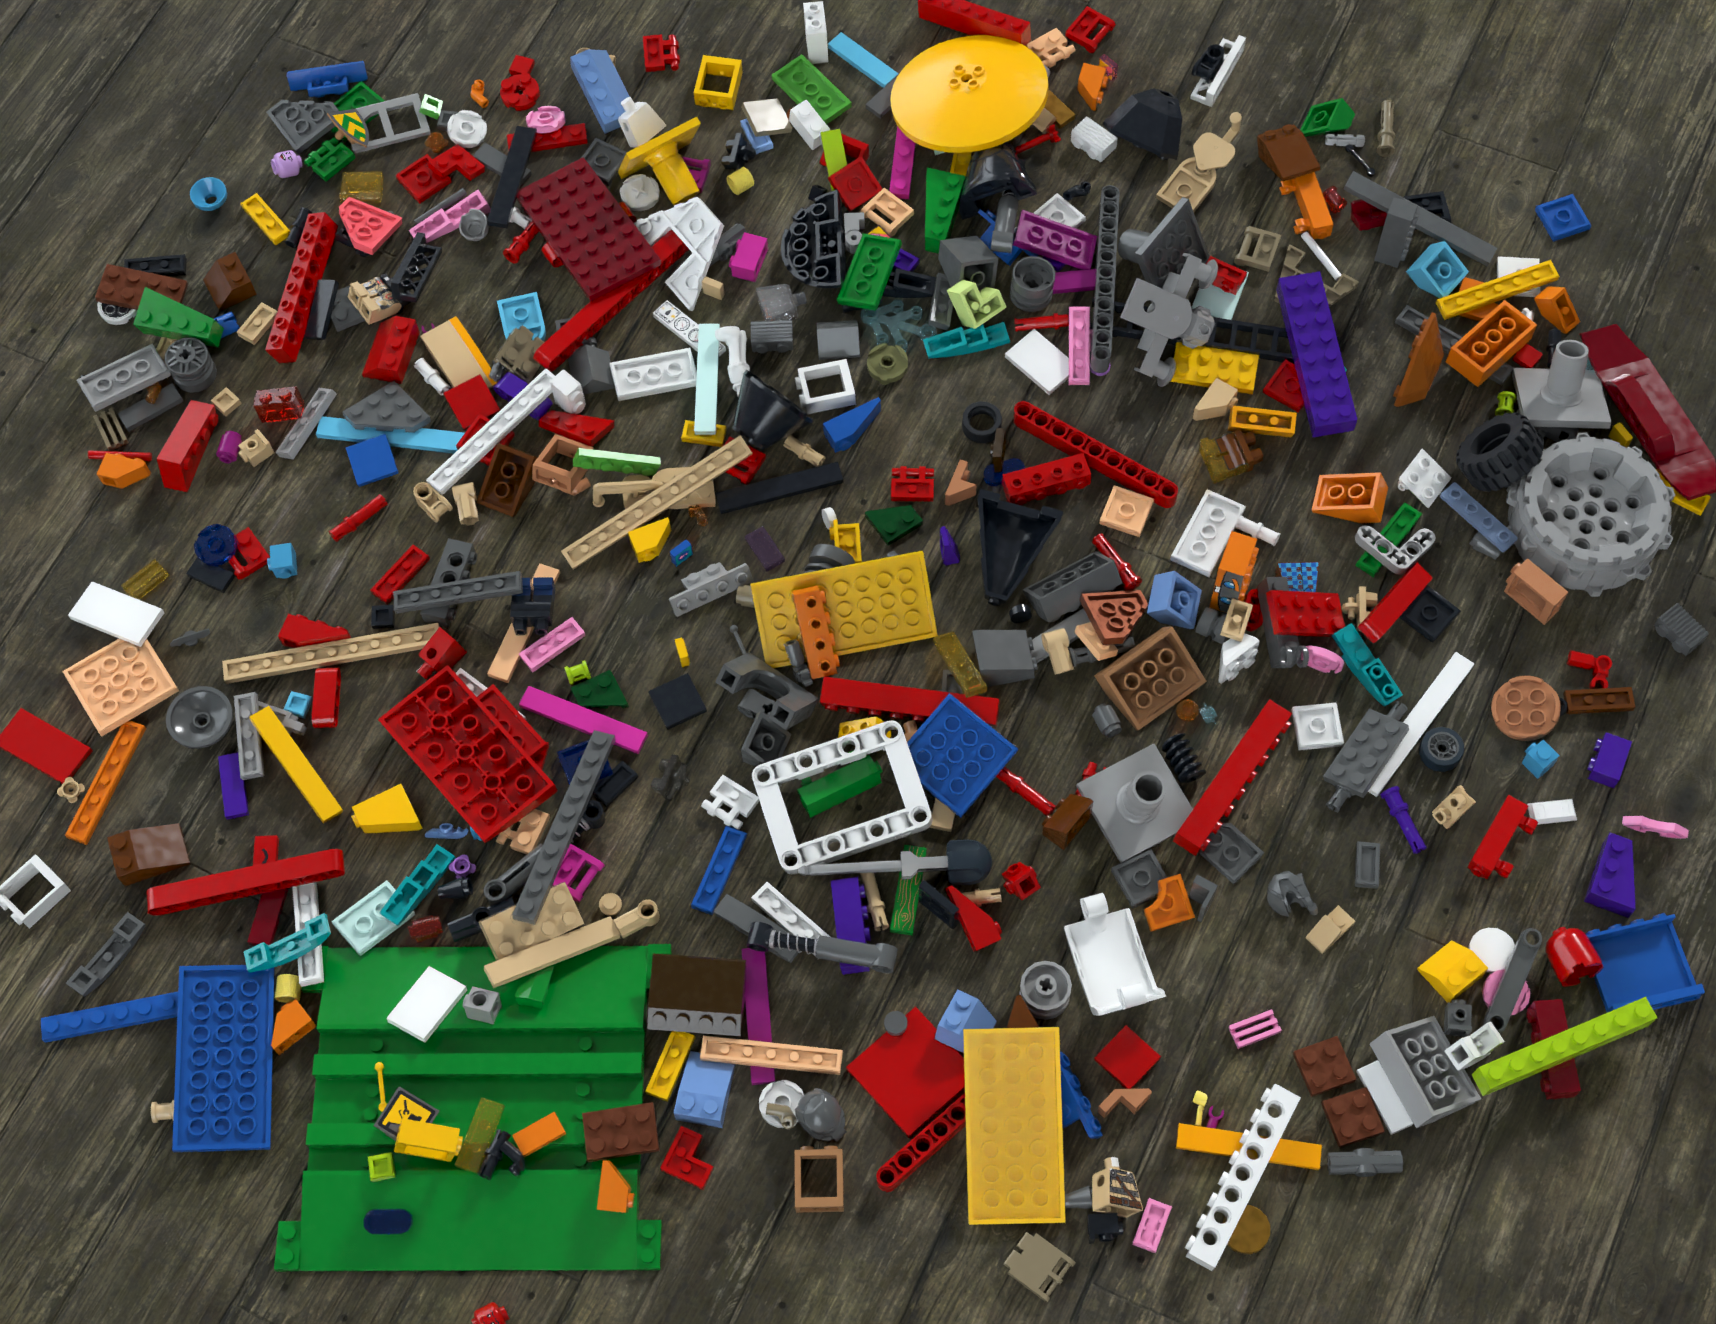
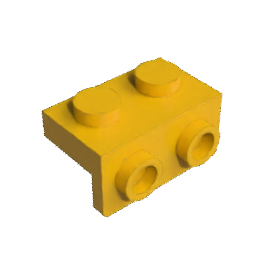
M833 520L834 527H829L830 540L835 541L836 547L849 553L854 558L855 563L862 562L859 523L838 525V520Z

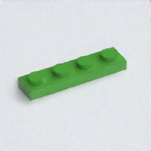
M578 448L573 458V467L616 471L625 474H642L644 476H654L661 465L660 457Z

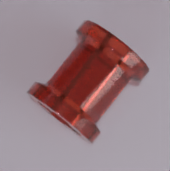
M1335 186L1329 187L1322 193L1324 200L1331 207L1332 213L1340 212L1347 205L1346 199L1341 198Z

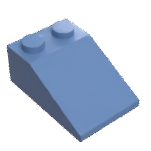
M690 1051L678 1090L674 1116L678 1121L722 1128L735 1064L700 1060L701 1053Z

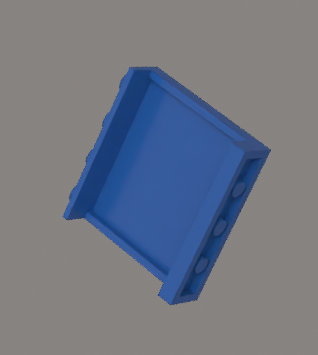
M1665 913L1652 917L1651 920L1637 919L1632 921L1630 925L1622 926V924L1610 926L1605 931L1600 932V929H1594L1586 933L1604 966L1594 976V980L1607 1013L1644 997L1647 998L1652 1009L1656 1010L1697 1000L1705 993L1702 984L1696 985L1672 921L1676 918L1675 914L1666 916Z

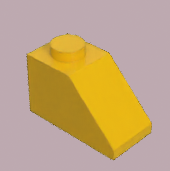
M668 517L628 532L630 543L639 563L651 561L656 556H659L671 532Z

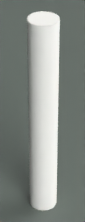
M1304 232L1301 235L1302 239L1332 277L1338 281L1342 274L1308 232Z

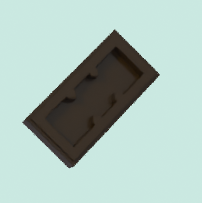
M996 428L995 442L990 446L994 473H1002L1006 450L1004 428Z

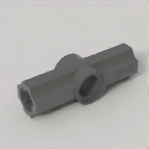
M737 223L720 236L710 266L718 260L725 261L731 256L733 249L736 248L737 241L742 239L744 232L747 233L743 225Z
M1371 1148L1356 1149L1353 1152H1330L1327 1154V1168L1329 1175L1355 1174L1357 1177H1371L1377 1175V1173H1402L1403 1156L1401 1151H1374Z

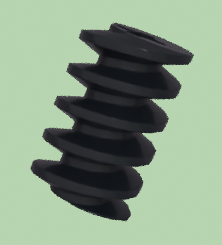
M1185 733L1170 737L1162 745V751L1166 753V758L1171 760L1170 766L1174 768V773L1179 775L1178 780L1180 783L1195 781L1206 774V770L1198 771L1202 766L1201 762L1194 763L1198 755L1190 756L1194 748H1186L1190 741L1188 739L1182 740L1186 735Z

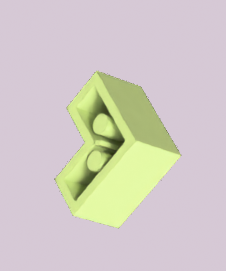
M961 280L947 290L962 326L976 329L1006 308V304L998 289L985 287L979 291L976 283Z

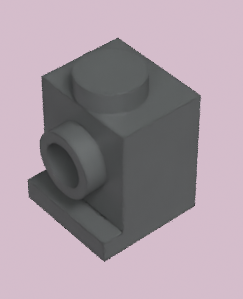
M1454 999L1452 1003H1447L1444 1014L1445 1035L1458 1037L1470 1035L1472 1032V1005H1466V1001L1462 999ZM1456 1014H1463V1018H1458Z

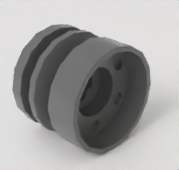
M1030 256L1021 259L1014 266L1009 296L1017 308L1027 312H1036L1043 310L1049 305L1052 299L1056 272L1047 260L1041 257Z
M189 337L179 339L168 347L165 353V363L176 385L181 390L189 393L200 392L213 384L217 369L203 342Z
M817 544L813 547L809 557V564L805 566L804 573L855 564V560L849 553L836 546Z

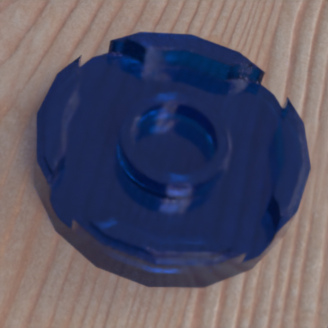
M213 524L201 530L197 541L195 540L194 543L195 553L202 562L207 565L218 566L229 561L235 554L237 537L230 528L221 524Z

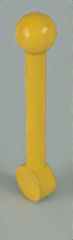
M377 1062L375 1070L378 1072L381 1100L378 1108L383 1112L387 1105L382 1075L384 1065L381 1062Z

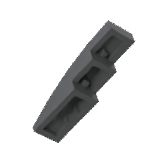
M728 894L725 895L713 911L717 917L732 924L737 931L746 936L749 935L752 922L766 923L771 925L773 930L780 931L782 934H788L783 928ZM779 947L768 950L789 963H792L798 954L797 950L789 951L787 948L780 950Z

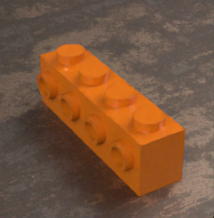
M816 585L792 591L811 679L838 674L836 667H839L840 663L838 655L833 654L832 646H835L833 633H829L827 626L831 624L828 612H824L823 604H826L824 590L820 591Z

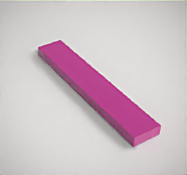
M528 686L519 703V706L523 709L591 736L594 730L615 735L616 741L614 745L639 754L648 736V733L531 686Z

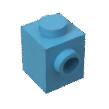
M291 543L270 546V558H267L269 571H273L276 578L285 579L297 575L296 552Z
M1542 740L1538 744H1531L1525 750L1526 756L1522 764L1538 779L1554 766L1560 755Z

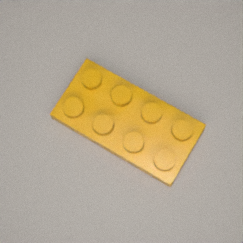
M1177 342L1174 354L1176 371L1170 382L1209 388L1214 380L1218 378L1238 389L1240 393L1253 394L1259 355L1205 346H1197L1192 349Z

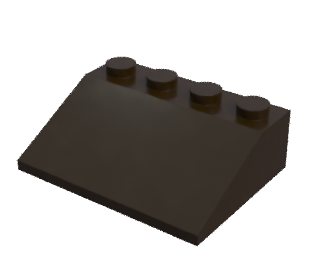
M653 953L647 1029L741 1036L744 1026L746 960Z

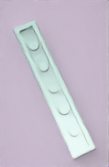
M699 324L695 435H716L719 341L715 337V331L720 328V324Z

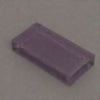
M763 526L745 536L746 542L766 572L785 562L784 556Z

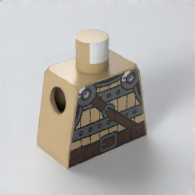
M1110 1157L1104 1159L1105 1169L1095 1173L1092 1177L1093 1211L1117 1213V1216L1125 1218L1143 1211L1134 1174L1129 1171L1120 1170L1118 1158Z

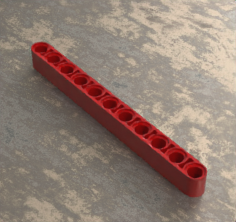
M671 229L652 246L661 259L662 265L590 301L536 350L533 359L550 372L557 369L583 345L581 343L584 340H588L685 254L689 248Z

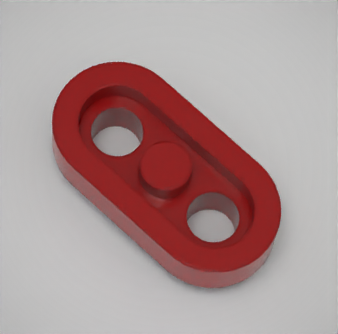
M1252 589L1245 595L1244 602L1253 605L1249 617L1252 624L1248 621L1247 631H1255L1263 623L1258 589Z

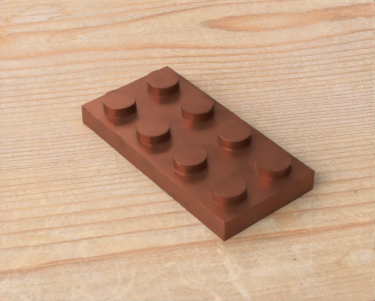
M107 264L95 299L96 302L138 310L144 288L147 287L182 304L188 282L187 280Z

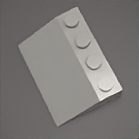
M1435 1016L1385 1031L1370 1043L1371 1048L1416 1128L1433 1123L1481 1100L1465 1069L1458 1071L1444 1050L1449 1048L1451 1044Z

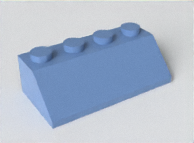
M588 49L571 56V68L604 134L620 128L618 118L626 112L621 102L630 96L607 51Z

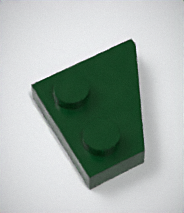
M911 505L865 512L866 519L887 546L923 525V520Z
M611 670L571 687L578 705L584 708L592 709L597 707L599 709H608V706L629 707Z

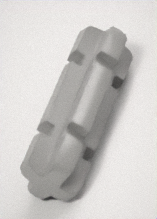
M1328 133L1325 136V145L1334 146V144L1336 146H1347L1350 144L1352 146L1355 145V147H1363L1365 143L1364 135H1356L1354 137L1353 134H1337L1335 136V134Z

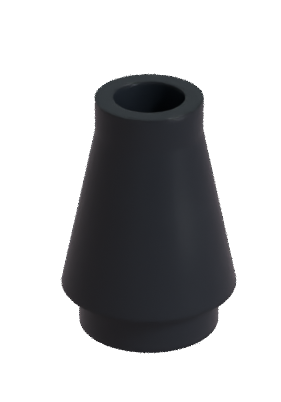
M462 876L438 886L439 898L467 899L468 896L473 895L471 879Z

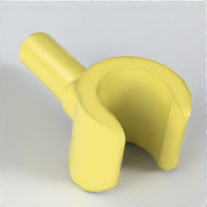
M1198 1090L1192 1102L1199 1105L1195 1125L1201 1126L1202 1115L1208 1097L1205 1093Z

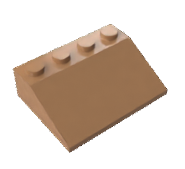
M1172 626L1162 627L1094 675L1105 694L1137 731L1207 682Z

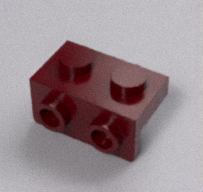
M1362 199L1351 202V220L1359 231L1384 226L1387 217L1386 212Z

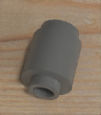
M1104 703L1094 709L1095 712L1092 714V717L1106 738L1116 736L1122 731L1121 722L1112 705Z

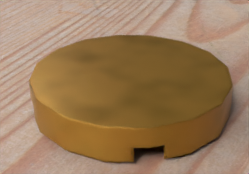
M1246 1205L1227 1245L1237 1253L1251 1255L1259 1252L1267 1244L1270 1237V1223L1267 1216L1260 1209L1252 1205Z

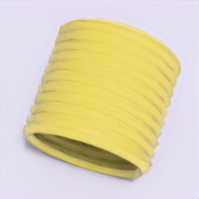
M742 167L727 176V183L732 192L739 195L754 186V179L749 170Z
M292 974L277 976L274 998L283 1003L293 1002L295 999L299 1002L301 994L299 976Z

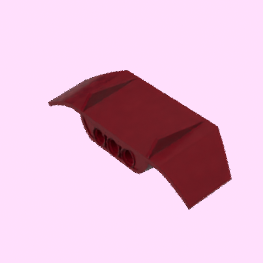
M1617 324L1580 333L1583 344L1589 349L1588 358L1596 375L1665 480L1688 501L1715 493V458L1650 359L1636 347Z

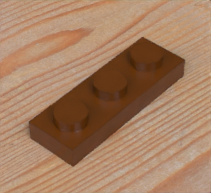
M1632 687L1565 690L1563 693L1564 700L1567 703L1566 714L1633 711L1635 709Z

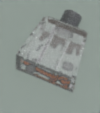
M788 284L756 288L757 300L764 321L794 320L798 317L797 306L807 304L805 293L792 294Z

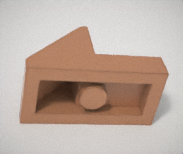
M959 461L945 494V505L950 506L976 495L977 486L967 482L970 476L968 462Z

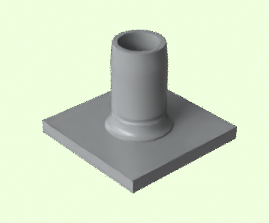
M1563 340L1556 345L1550 369L1513 368L1512 377L1520 413L1528 418L1533 427L1610 429L1611 419L1602 384L1594 370H1586L1589 349L1582 342L1576 340Z
M1155 744L1138 751L1076 785L1081 796L1094 801L1092 815L1120 863L1176 835L1193 810Z

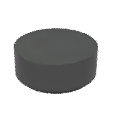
M899 1011L888 1013L884 1019L885 1030L893 1036L903 1034L907 1029L906 1016Z

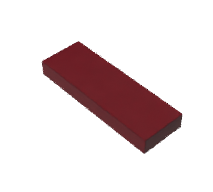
M289 888L261 894L247 941L249 945L256 946L262 942L267 945L273 944Z

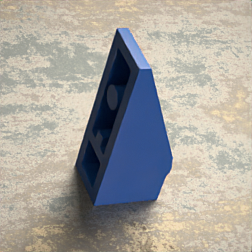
M879 397L823 423L824 435L835 453L847 450L851 445L855 444L881 412V400Z

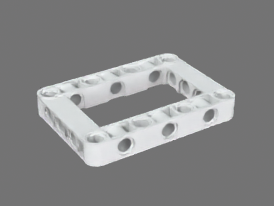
M886 721L760 764L752 772V779L779 862L788 874H798V868L802 866L827 864L924 831L931 826L933 821L903 729L896 721ZM890 730L898 732L895 738H888L886 736ZM848 744L855 746V750L851 753L844 752V748ZM882 749L886 751L905 809L798 845L787 813V807L780 792L781 784L797 778L801 780L824 772V769L838 764L842 766L867 757V754ZM803 760H813L812 765L807 768L802 767ZM763 773L770 774V778L766 782L759 781V777ZM918 813H925L927 815L923 822H917L915 816ZM876 827L884 829L883 834L879 837L872 835V831ZM839 842L841 846L838 851L832 852L829 850L830 844ZM794 856L797 858V863L794 866L786 865L789 857Z

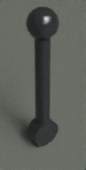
M1347 145L1346 151L1350 152L1367 170L1369 177L1374 176L1375 169L1368 167L1353 150L1352 145Z

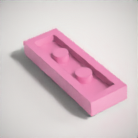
M571 617L520 652L519 656L533 673L585 637V632L574 618Z

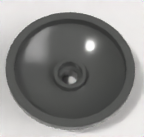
M208 686L193 687L179 694L169 706L166 715L167 729L172 738L180 745L194 749L205 748L217 743L227 734L233 721V708L228 698L218 689ZM203 721H207L205 725L201 726Z

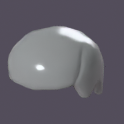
M469 209V212L462 215L460 219L459 230L461 235L468 241H480L488 234L490 228L487 224V216L481 210Z

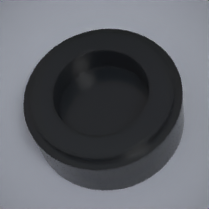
M1017 605L1009 611L1010 619L1013 623H1023L1032 617L1031 609L1028 605Z

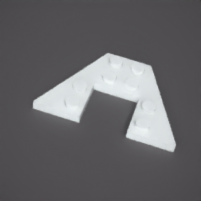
M698 197L689 199L686 203L674 205V208L669 210H661L651 214L646 219H638L634 223L651 247L672 229L691 250L692 254L665 282L690 311L694 310L702 288V280L707 275L724 228L720 220Z

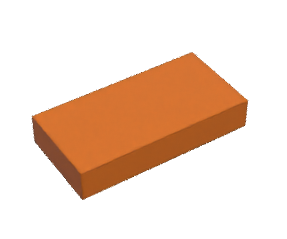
M554 1111L512 1136L523 1157H526L564 1136L566 1132Z

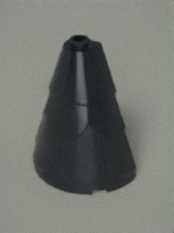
M1010 141L989 149L971 152V161L967 169L959 201V212L962 220L979 214L978 211L981 207L976 200L1004 190L1011 189L1018 201L1037 195L1036 186L1025 171L1026 168L1017 157L1016 150Z
M980 489L978 509L982 551L980 561L984 597L988 600V604L1000 606L1006 603L1028 573L1029 566L1043 549V545L1061 521L1063 511L1042 506L1040 511L999 500L1001 494Z

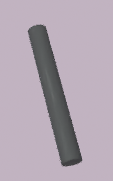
M464 188L460 189L416 218L414 223L416 225L441 208L445 210L466 196V191Z

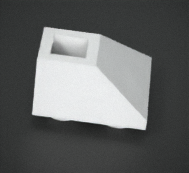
M1244 633L1242 642L1230 638L1223 643L1220 653L1218 680L1221 684L1226 680H1233L1238 675V671L1242 668H1249L1255 662L1259 640L1256 637Z

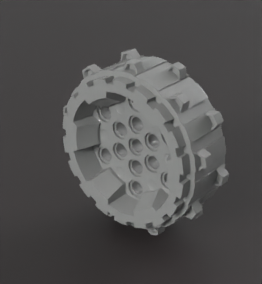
M1578 433L1576 439L1562 440L1552 444L1547 449H1543L1542 457L1538 459L1537 465L1532 467L1527 475L1522 476L1521 480L1515 481L1511 486H1508L1506 490L1508 492L1506 503L1510 504L1508 509L1509 526L1507 528L1518 537L1514 544L1524 561L1528 558L1562 587L1573 590H1585L1591 597H1598L1603 590L1623 586L1635 578L1644 581L1650 576L1652 570L1649 562L1651 563L1658 549H1668L1673 540V537L1670 535L1671 525L1669 523L1671 521L1670 501L1675 497L1674 490L1663 483L1659 473L1649 461L1642 458V451L1637 447L1626 448L1613 440L1605 438L1595 439V437H1590L1587 433Z

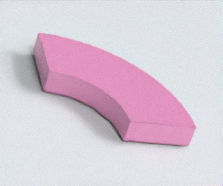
M1623 816L1622 820L1624 826L1639 832L1646 833V831L1660 833L1661 837L1688 838L1689 830L1676 823L1656 821L1644 816Z

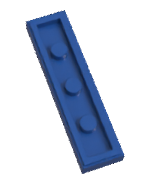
M729 826L725 827L692 901L691 908L713 915V911L719 902L747 838V833Z

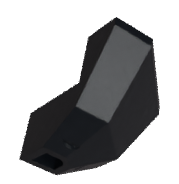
M1153 88L1131 95L1104 120L1102 125L1114 136H1119L1138 148H1144L1163 160H1168L1169 158L1177 160L1182 114L1179 100L1171 92Z

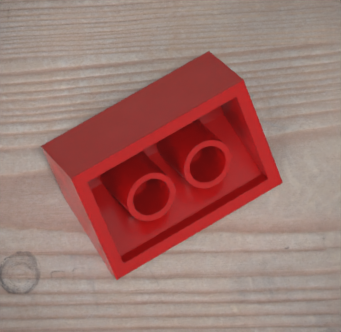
M394 316L380 323L362 377L387 382L395 381L398 384H402L420 334L415 319Z

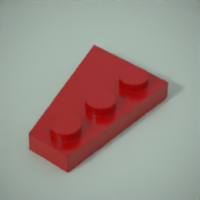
M550 410L539 419V427L592 447L614 428V420Z

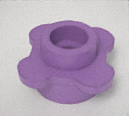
M461 855L450 863L449 869L456 874V878L462 876L466 878L468 874L476 871V866L470 863L467 855Z

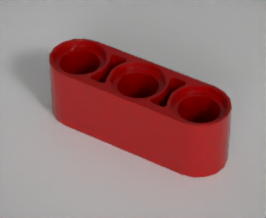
M317 668L315 671L312 705V725L314 728H334L338 725L341 689L340 668Z

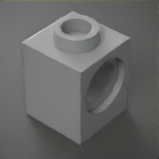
M473 986L470 993L466 994L463 1000V1008H465L467 1018L494 1024L502 1006L498 992Z

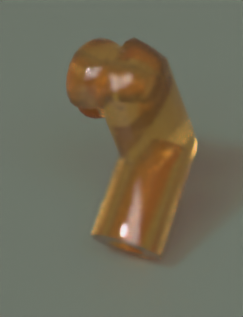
M159 382L146 387L148 390L145 398L146 402L155 404L162 389Z
M699 505L689 506V516L696 517L699 526H706L708 519L702 507Z

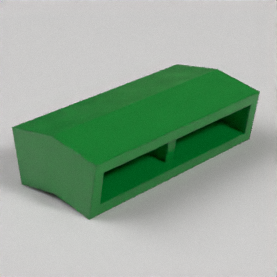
M557 963L521 977L515 994L518 1005L542 1009Z

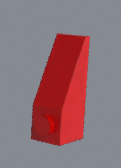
M952 885L945 888L950 902L959 908V921L973 952L1001 940L1002 930L997 921L993 922V919Z

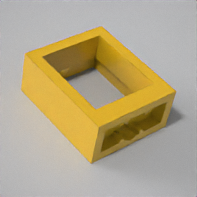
M703 55L694 89L695 105L734 110L743 73L742 61ZM706 74L732 77L729 92L722 93L702 90Z
M402 1118L398 1128L394 1152L451 1162L454 1155L458 1156L461 1150L463 1137L459 1136V1128Z

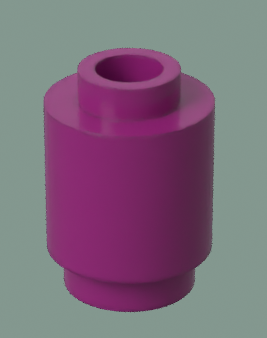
M226 431L222 435L216 452L220 461L231 463L237 460L238 452L240 451L238 445L242 443V437L239 433Z

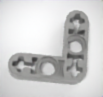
M1361 526L1355 535V541L1360 547L1395 574H1404L1432 547L1436 538L1431 530L1420 529L1399 549L1370 526ZM1426 538L1427 540H1425L1421 545L1419 543L1420 540ZM1382 546L1386 548L1388 553L1379 552L1377 547ZM1407 548L1415 549L1417 555L1410 554Z

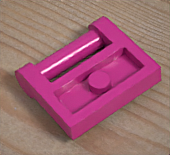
M570 844L552 886L565 882L573 900L580 903L583 898L582 894L597 872L602 871L605 865L600 860ZM588 863L591 867L574 890L570 887L584 865Z

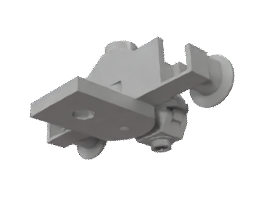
M1183 253L1182 256L1187 257L1180 275L1169 272L1163 288L1136 278L1120 318L1145 328L1137 348L1145 350L1147 353L1140 369L1135 367L1134 370L1150 377H1157V384L1160 387L1167 385L1172 380L1176 371L1174 358L1169 357L1165 362L1160 360L1168 339H1174L1179 336L1183 345L1194 349L1207 343L1213 331L1215 322L1210 314V310L1202 306L1192 309L1186 296L1194 278L1199 280L1200 289H1206L1214 282L1218 272V264L1214 259L1204 264L1201 262L1202 259ZM1150 300L1152 304H1150L1147 312H1145L1143 308L1144 303Z

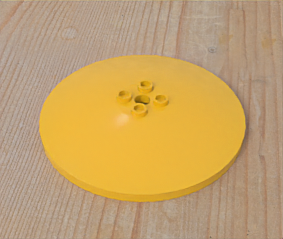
M990 35L965 36L939 43L913 58L902 69L893 84L890 99L891 109L899 129L915 143L941 152H975L1001 145L1018 136L1032 125L1041 114L1047 102L1049 84L1047 72L1042 61L1031 49L1023 44Z

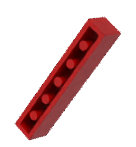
M918 0V13L921 19L972 36H997L1016 41L1024 46H1027L1031 40L1029 21L965 0Z

